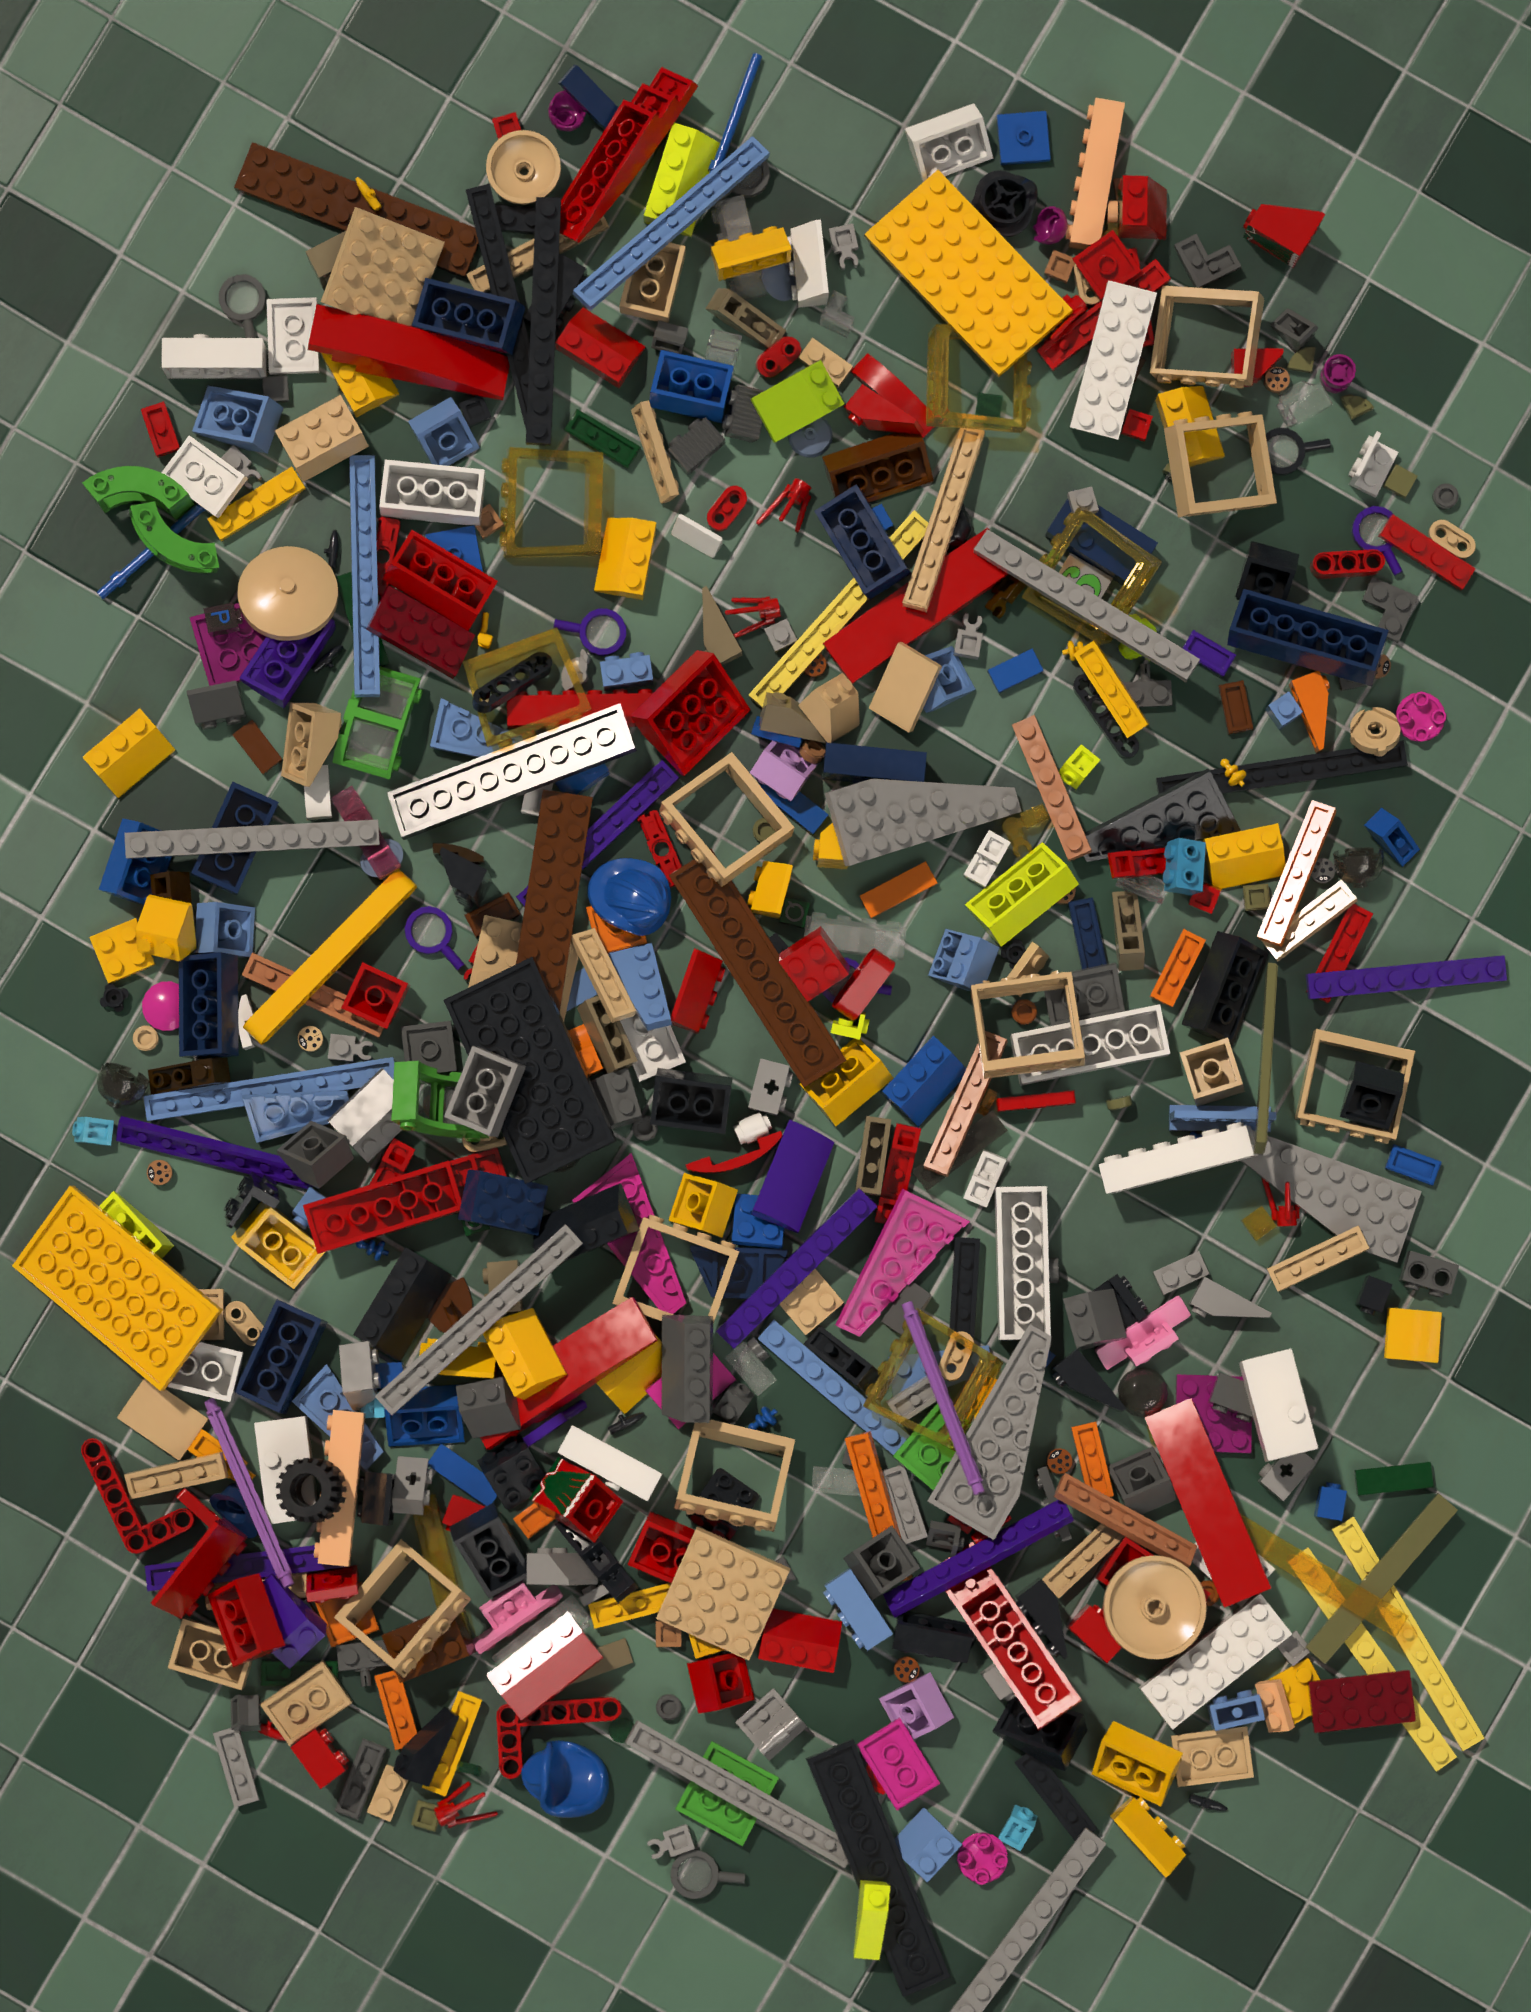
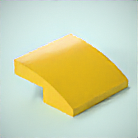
M1388 1308L1384 1358L1438 1363L1442 1312Z

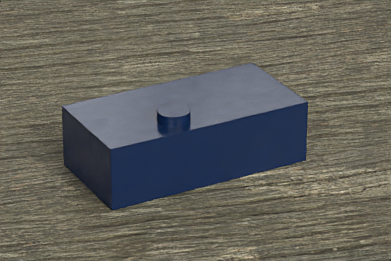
M425 278L412 326L472 345L512 355L526 307L516 300Z
M857 484L814 511L864 595L869 600L912 574Z
M1067 499L1048 528L1045 537L1076 557L1113 577V580L1122 586L1130 589L1155 550L1158 542L1099 505L1098 513L1073 518Z
M826 742L823 779L852 782V784L869 779L924 782L927 752Z
M232 781L212 828L269 825L279 802ZM256 852L199 855L191 875L237 895Z
M218 952L186 956L183 960L179 961V1057L206 1059L211 1057L239 1056L238 955Z
M276 1299L234 1393L286 1415L328 1322Z

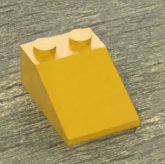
M263 1202L258 1204L231 1236L237 1246L292 1289H295L325 1253L317 1254L314 1240L277 1208L273 1209Z

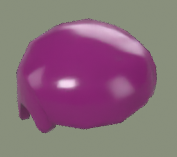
M565 90L556 93L548 107V116L551 124L561 131H573L579 128L586 115L585 110Z
M1054 206L1044 208L1038 215L1036 224L1033 226L1037 233V236L1033 239L1048 245L1058 243L1066 235L1068 228L1064 211Z

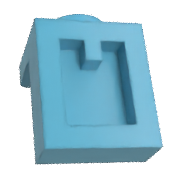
M78 1117L72 1128V1134L75 1136L74 1142L111 1146L114 1121Z
M377 1399L361 1408V1413H365V1418H385L384 1406Z
M1015 1805L998 1839L1021 1851L1035 1827L1037 1815L1033 1814L1026 1807Z

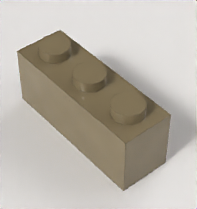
M599 996L585 1000L577 1010L605 1074L625 1068L629 1069L637 1062V1058L621 1022L611 1023Z
M866 1116L855 1191L860 1188L865 1194L881 1195L891 1119Z

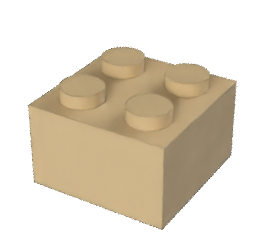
M1228 1038L1180 1052L1196 1107L1245 1092Z

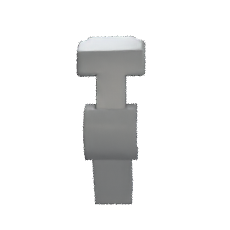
M581 649L580 657L570 660L562 670L561 685L565 691L572 690L579 684H585L589 679L587 671L591 657L584 649Z

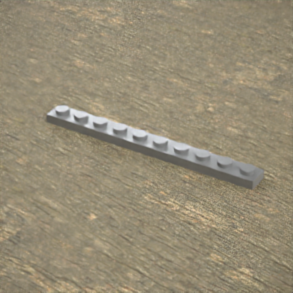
M986 530L974 548L975 554L1181 680L1187 682L1199 664L1200 659L990 530Z
M378 819L124 833L126 859L380 845Z
M565 1224L375 1396L376 1399L391 1415H394L583 1243Z
M636 1721L624 1742L625 1744L846 1868L848 1862L835 1832L640 1721Z
M1084 1828L949 2012L984 2011L1107 1844L1104 1840L1088 1828Z

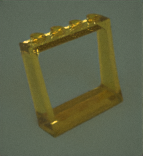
M936 324L928 333L926 426L1021 433L1026 428V422H1029L1031 417V408L1026 407L1027 399L1031 395V385L1027 384V376L1030 375L1032 369L1031 361H1027V353L1014 364L1013 419L951 412L948 409L949 340L961 338L948 324Z
M509 447L507 449V458L502 459V473H506V483L502 482L501 497L506 498L505 507H501L500 520L505 522V532L500 533L499 544L500 547H504V558L597 555L601 551L603 452ZM518 458L573 462L585 465L583 545L517 547L515 545Z
M1078 507L1075 513L1071 512L1065 518L1063 524L1066 527L1063 532L1056 534L1052 539L1050 545L1053 548L1050 553L1044 554L1039 561L1054 570L1078 530L1086 522L1136 561L1135 567L1111 603L1112 606L1129 615L1162 561L1125 537L1087 508ZM1026 585L1028 588L1022 596L1023 599L1089 639L1096 640L1099 645L1111 643L1113 637L1044 598L1041 593Z
M557 627L463 661L473 696L474 692L479 688L476 674L479 671L544 647L556 645L580 700L579 705L496 736L492 734L487 714L477 711L488 748L498 745L499 749L513 744L512 739L519 736L522 737V740L537 735L536 730L544 727L546 731L552 730L560 726V721L569 719V722L584 717L583 713L592 710Z
M917 1308L916 1310H918L922 1325L928 1324L980 1357L979 1362L954 1405L965 1434L1004 1362ZM905 1320L902 1325L904 1332L901 1338L895 1339L891 1344L890 1352L892 1354L888 1361H883L878 1368L879 1378L875 1384L871 1383L866 1390L865 1396L868 1398L863 1407L955 1451L946 1424L943 1425L939 1432H934L881 1406L883 1397L914 1343Z

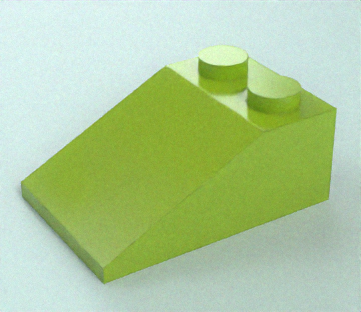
M821 360L750 399L774 443L844 405Z

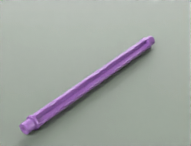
M912 1301L902 1304L905 1313L903 1316L907 1322L952 1443L960 1459L968 1486H971L974 1495L985 1492L982 1485L983 1480L971 1454L969 1444L948 1394L931 1345L926 1337L918 1310H915Z
M215 1398L209 1399L204 1402L207 1409L206 1414L219 1439V1444L278 1580H281L283 1587L287 1588L294 1584L291 1576L292 1571L279 1546V1541L260 1497L256 1493L253 1481L234 1437L231 1435L221 1407H218Z

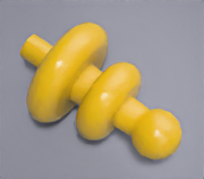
M1068 641V649L1062 650L1063 655L1069 654L1070 660L1075 661L1076 658L1073 654L1086 645L1079 641L1077 646H1074L1073 641Z
M1222 759L1220 765L1226 769L1224 775L1230 777L1228 784L1230 786L1237 784L1241 787L1244 786L1243 779L1246 777V771H1238L1239 767L1237 765L1231 766L1228 759Z

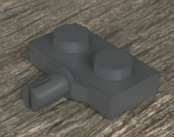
M1140 664L1141 679L1135 682H1123L1138 707L1172 706L1171 680L1157 681L1151 679L1150 664Z
M383 1640L374 1641L388 1654ZM363 1642L336 1646L339 1672L350 1670L360 1672L361 1687H366V1681L367 1686H372L371 1670L377 1667L389 1666Z

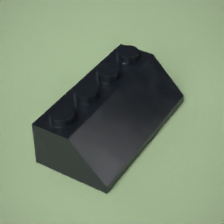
M442 847L440 855L458 903L468 909H472L473 906L479 908L492 884L488 870Z
M1217 931L1182 1025L1217 1041L1228 1038L1230 1045L1233 1046L1269 953L1239 936Z
M622 1184L614 1185L543 1216L538 1236L534 1235L533 1247L537 1251L566 1224L583 1244L562 1262L565 1263L639 1231V1226Z
M405 1247L353 1335L364 1342L369 1341L374 1348L401 1362L452 1275Z

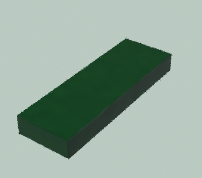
M578 409L564 429V432L626 469H629L641 450L639 445Z
M1431 1462L1354 1470L1357 1496L1434 1487Z
M261 1660V1686H286L321 1661L299 1660L289 1669L280 1660ZM325 1661L338 1680V1661Z

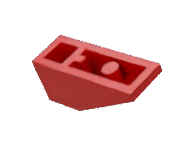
M863 384L844 406L849 414L847 418L857 427L863 425L869 430L920 435L924 431L917 419Z

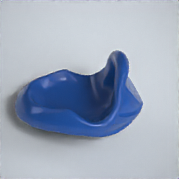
M633 858L614 859L601 865L589 881L587 893L592 908L600 918L614 927L637 936H646L658 930L667 919L671 904L670 886L665 874L654 864Z
M558 1740L547 1742L545 1750L531 1756L521 1771L525 1788L535 1799L540 1801L541 1808L547 1814L555 1817L572 1818L591 1814L603 1805L609 1790L608 1771L601 1758L590 1749L572 1742Z

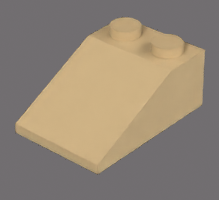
M290 702L281 772L282 777L305 787L311 786L338 739L342 724L341 713L317 703Z

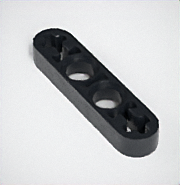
M544 652L534 653L478 688L473 695V708L480 713L491 712L545 678L551 672L552 658ZM517 673H525L529 678L519 680L515 675ZM498 685H506L510 690L500 692L496 687Z
M1086 674L1079 675L1073 683V690L1117 754L1124 759L1134 757L1139 750V743L1134 735L1130 738L1123 737L1126 743L1132 742L1134 744L1131 748L1132 753L1129 751L1123 752L1122 747L1124 745L1120 739L1118 742L1114 741L1115 738L1123 733L1122 729L1120 728L1117 733H1110L1107 730V722L1115 720L1107 706L1102 713H1097L1092 709V702L1097 699L1102 700L1099 694H1096L1087 702L1085 698L1089 694L1085 689L1081 691L1078 689L1080 686L1079 681H1089L1090 683L1091 681ZM1091 683L1088 688L1093 694L1096 689Z

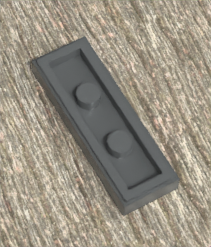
M363 1738L334 1811L359 1820L387 1747Z

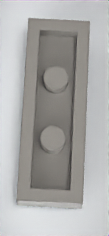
M899 1465L882 1471L904 1544L928 1537L905 1467Z
M228 1728L213 1733L234 1808L260 1800L240 1731Z

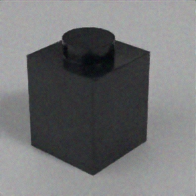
M1370 1275L1366 1276L1355 1305L1361 1307V1312L1374 1316L1375 1312L1382 1313L1393 1284Z

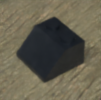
M1251 541L1235 597L1241 598L1243 589L1286 601L1297 570L1299 554Z
M1356 1061L1348 1081L1340 1117L1389 1130L1403 1092L1405 1074Z

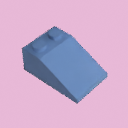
M208 386L192 432L239 448L268 454L283 407L268 396Z

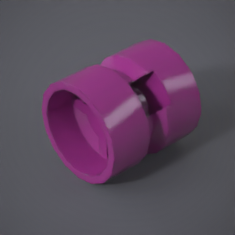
M1343 354L1333 355L1328 358L1320 372V383L1323 388L1331 393L1345 391L1355 377L1356 367L1353 360Z

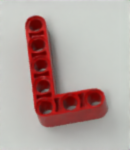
M92 1438L83 1443L81 1447L82 1456L129 1552L135 1554L145 1552L194 1527L196 1515L188 1508L177 1509L144 1525L104 1441ZM92 1443H97L100 1446V1453L97 1457H92L88 1453V1447ZM102 1466H108L111 1470V1476L107 1480H103L99 1476V1470ZM113 1489H118L122 1493V1499L118 1503L110 1500V1492ZM124 1512H129L133 1516V1522L129 1526H124L121 1523L120 1518ZM182 1512L187 1513L190 1517V1523L186 1527L180 1526L177 1521L178 1515ZM159 1523L167 1528V1534L163 1538L157 1537L154 1533V1529ZM135 1535L142 1536L144 1540V1545L140 1549H135L131 1544V1540Z
M611 1696L549 1700L539 1708L541 1717L538 1720H531L527 1717L521 1721L516 1715L512 1722L503 1720L501 1716L503 1709L511 1708L507 1703L503 1704L498 1709L496 1716L499 1769L501 1774L506 1778L513 1779L519 1776L522 1771L521 1726L612 1721L617 1719L622 1712L621 1702L619 1699ZM609 1701L614 1702L618 1707L617 1713L612 1716L605 1714L603 1710L604 1704ZM587 1703L592 1707V1714L589 1717L579 1715L578 1706L580 1704ZM563 1705L567 1711L566 1716L562 1719L554 1717L552 1713L554 1706ZM506 1734L515 1735L517 1738L516 1746L512 1748L506 1747L503 1743V1737ZM512 1759L518 1763L517 1772L508 1773L505 1770L504 1764L507 1760Z

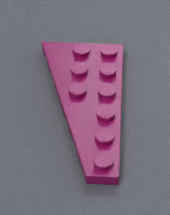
M632 1153L572 1200L574 1203L621 1183L639 1228L643 1217L649 1219L650 1215H654ZM648 1227L631 1275L658 1309L674 1314L686 1304V1300L661 1232ZM638 1231L607 1244L625 1267Z
M902 1189L835 1325L860 1337L881 1315L880 1312L899 1296L898 1294L906 1285H910L936 1258V1254L946 1244L948 1245L954 1239L953 1236L970 1221Z

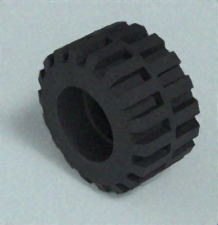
M319 1458L297 1459L293 1461L294 1464H288L285 1467L286 1473L281 1472L279 1478L282 1479L281 1483L276 1484V1488L280 1489V1493L276 1494V1497L282 1500L279 1506L281 1509L287 1510L285 1514L289 1517H294V1520L299 1522L313 1523L323 1522L325 1519L334 1517L333 1513L339 1512L341 1509L339 1503H344L346 1499L342 1497V1492H347V1486H342L345 1478L338 1474L340 1469L333 1467V1463L330 1461H324ZM310 1475H314L319 1480L322 1489L319 1500L312 1506L304 1501L301 1494L302 1484Z

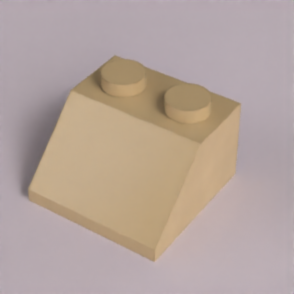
M844 673L814 689L798 705L827 743L836 741L860 725L858 691Z

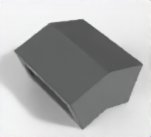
M658 320L651 348L682 354L689 328Z
M238 1694L231 1699V1730L243 1732L261 1731V1701L259 1695L247 1696Z

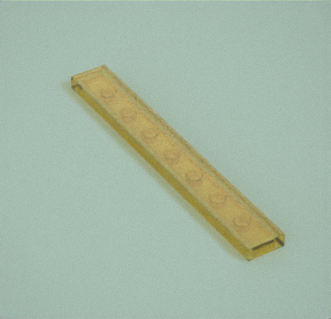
M1241 1514L1259 1556L1392 1637H1397L1409 1617L1407 1614Z

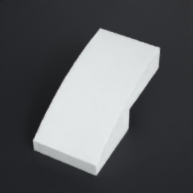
M322 765L310 787L304 786L307 820L332 818L328 765Z
M989 830L963 876L985 888L1011 842Z
M247 994L241 996L238 1011L239 1034L244 1050L255 1047L251 1035L243 1028L246 1021L254 1014Z
M983 1149L963 1198L987 1208L1007 1158Z

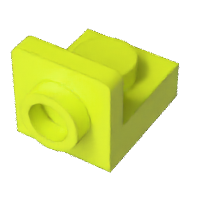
M1081 744L1059 770L1060 776L1066 784L1077 789L1099 763L1100 759Z
M866 1012L860 1014L858 1026L853 1025L854 1021L846 1018H839L838 1021L833 1020L830 1033L860 1040L861 1033L866 1034L869 1025V1019H865Z

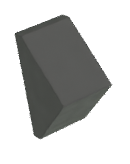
M1288 308L1270 324L1272 329L1295 352H1298L1310 341L1318 330L1316 324Z

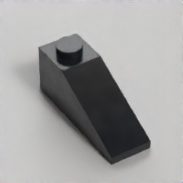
M820 1325L803 1344L867 1395L883 1376L873 1365Z
M444 1707L403 1746L401 1753L395 1760L393 1771L403 1779L429 1787L460 1716L451 1709Z

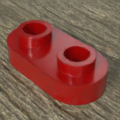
M786 336L780 338L758 356L755 363L756 370L764 377L776 376L799 357L801 353L800 343L793 337ZM790 344L793 350L790 354H787L785 347ZM768 360H771L773 362L772 369L766 368V362Z
M739 486L728 487L707 513V523L712 530L720 532L728 529L744 509L747 503V494L743 488ZM732 496H737L739 498V502L733 504L730 502V498ZM721 515L723 516L724 521L722 523H717L714 520L715 517Z

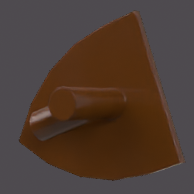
M464 1277L446 1285L427 1317L443 1333H446L472 1309V1298Z

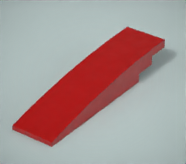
M661 67L650 86L642 83L631 102L623 100L561 199V235L579 243L597 224L638 174L675 123L698 87L694 81Z
M316 304L308 350L332 355L331 361L356 365L355 372L503 400L509 370L507 356L397 322L364 314L354 315L338 308Z
M988 528L945 556L927 612L903 606L902 602L909 584L908 582L823 643V646L852 684L890 659L899 642L909 646L1009 575L974 553V548Z
M498 1147L442 1162L303 1205L317 1254L458 1213L468 1170H478L506 1176Z
M634 1297L627 1299L553 1345L567 1375L526 1400L517 1398L521 1430L480 1437L486 1449L491 1450L508 1437L516 1436L533 1423L541 1422L658 1341Z
M1192 1398L1145 1417L1223 1607H1228L1271 1589L1262 1563Z
M971 1542L970 1544L962 1548V1551L975 1545L974 1542ZM991 1567L945 1590L1038 1729H1041L1082 1701Z

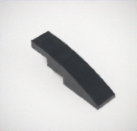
M558 1522L555 1524L557 1529L617 1603L621 1602L638 1588L599 1538L593 1543L563 1523Z

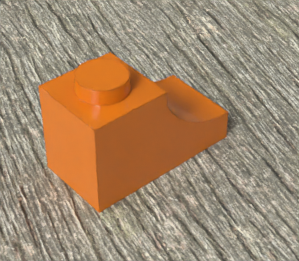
M582 1024L568 1030L588 1077L604 1071L585 1025Z

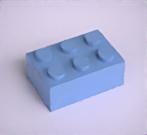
M850 1568L824 1584L827 1589L823 1592L831 1606L835 1603L841 1610L837 1615L845 1627L851 1625L855 1631L851 1636L860 1649L865 1647L868 1651L893 1634Z

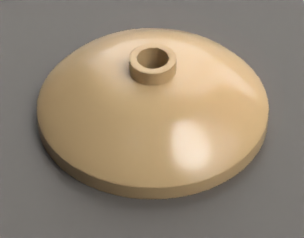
M519 130L510 132L495 142L487 157L486 172L491 187L500 197L515 204L536 203V197H547L554 190L560 177L561 163L556 148L546 137L533 131ZM526 168L529 172L527 175H521L519 173L520 170Z

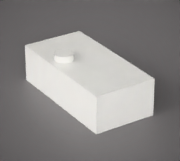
M196 334L193 338H162V369L167 378L262 379V377H267V348L263 338H209L205 334Z
M385 460L379 505L381 517L480 526L486 481L485 470Z
M1292 1349L1241 1361L1239 1366L1265 1462L1318 1449Z
M302 1416L254 1423L266 1514L271 1524L296 1521L294 1517H289L285 1514L287 1510H283L279 1506L282 1500L276 1497V1494L280 1493V1489L276 1488V1484L281 1483L282 1479L279 1478L281 1472L286 1473L285 1467L288 1464H294L293 1461L297 1459L313 1458L308 1417ZM314 1475L307 1477L301 1487L302 1497L310 1506L318 1501Z
M573 1425L557 1452L607 1479L605 1484L619 1491L620 1487L646 1501L650 1499L662 1476V1473Z

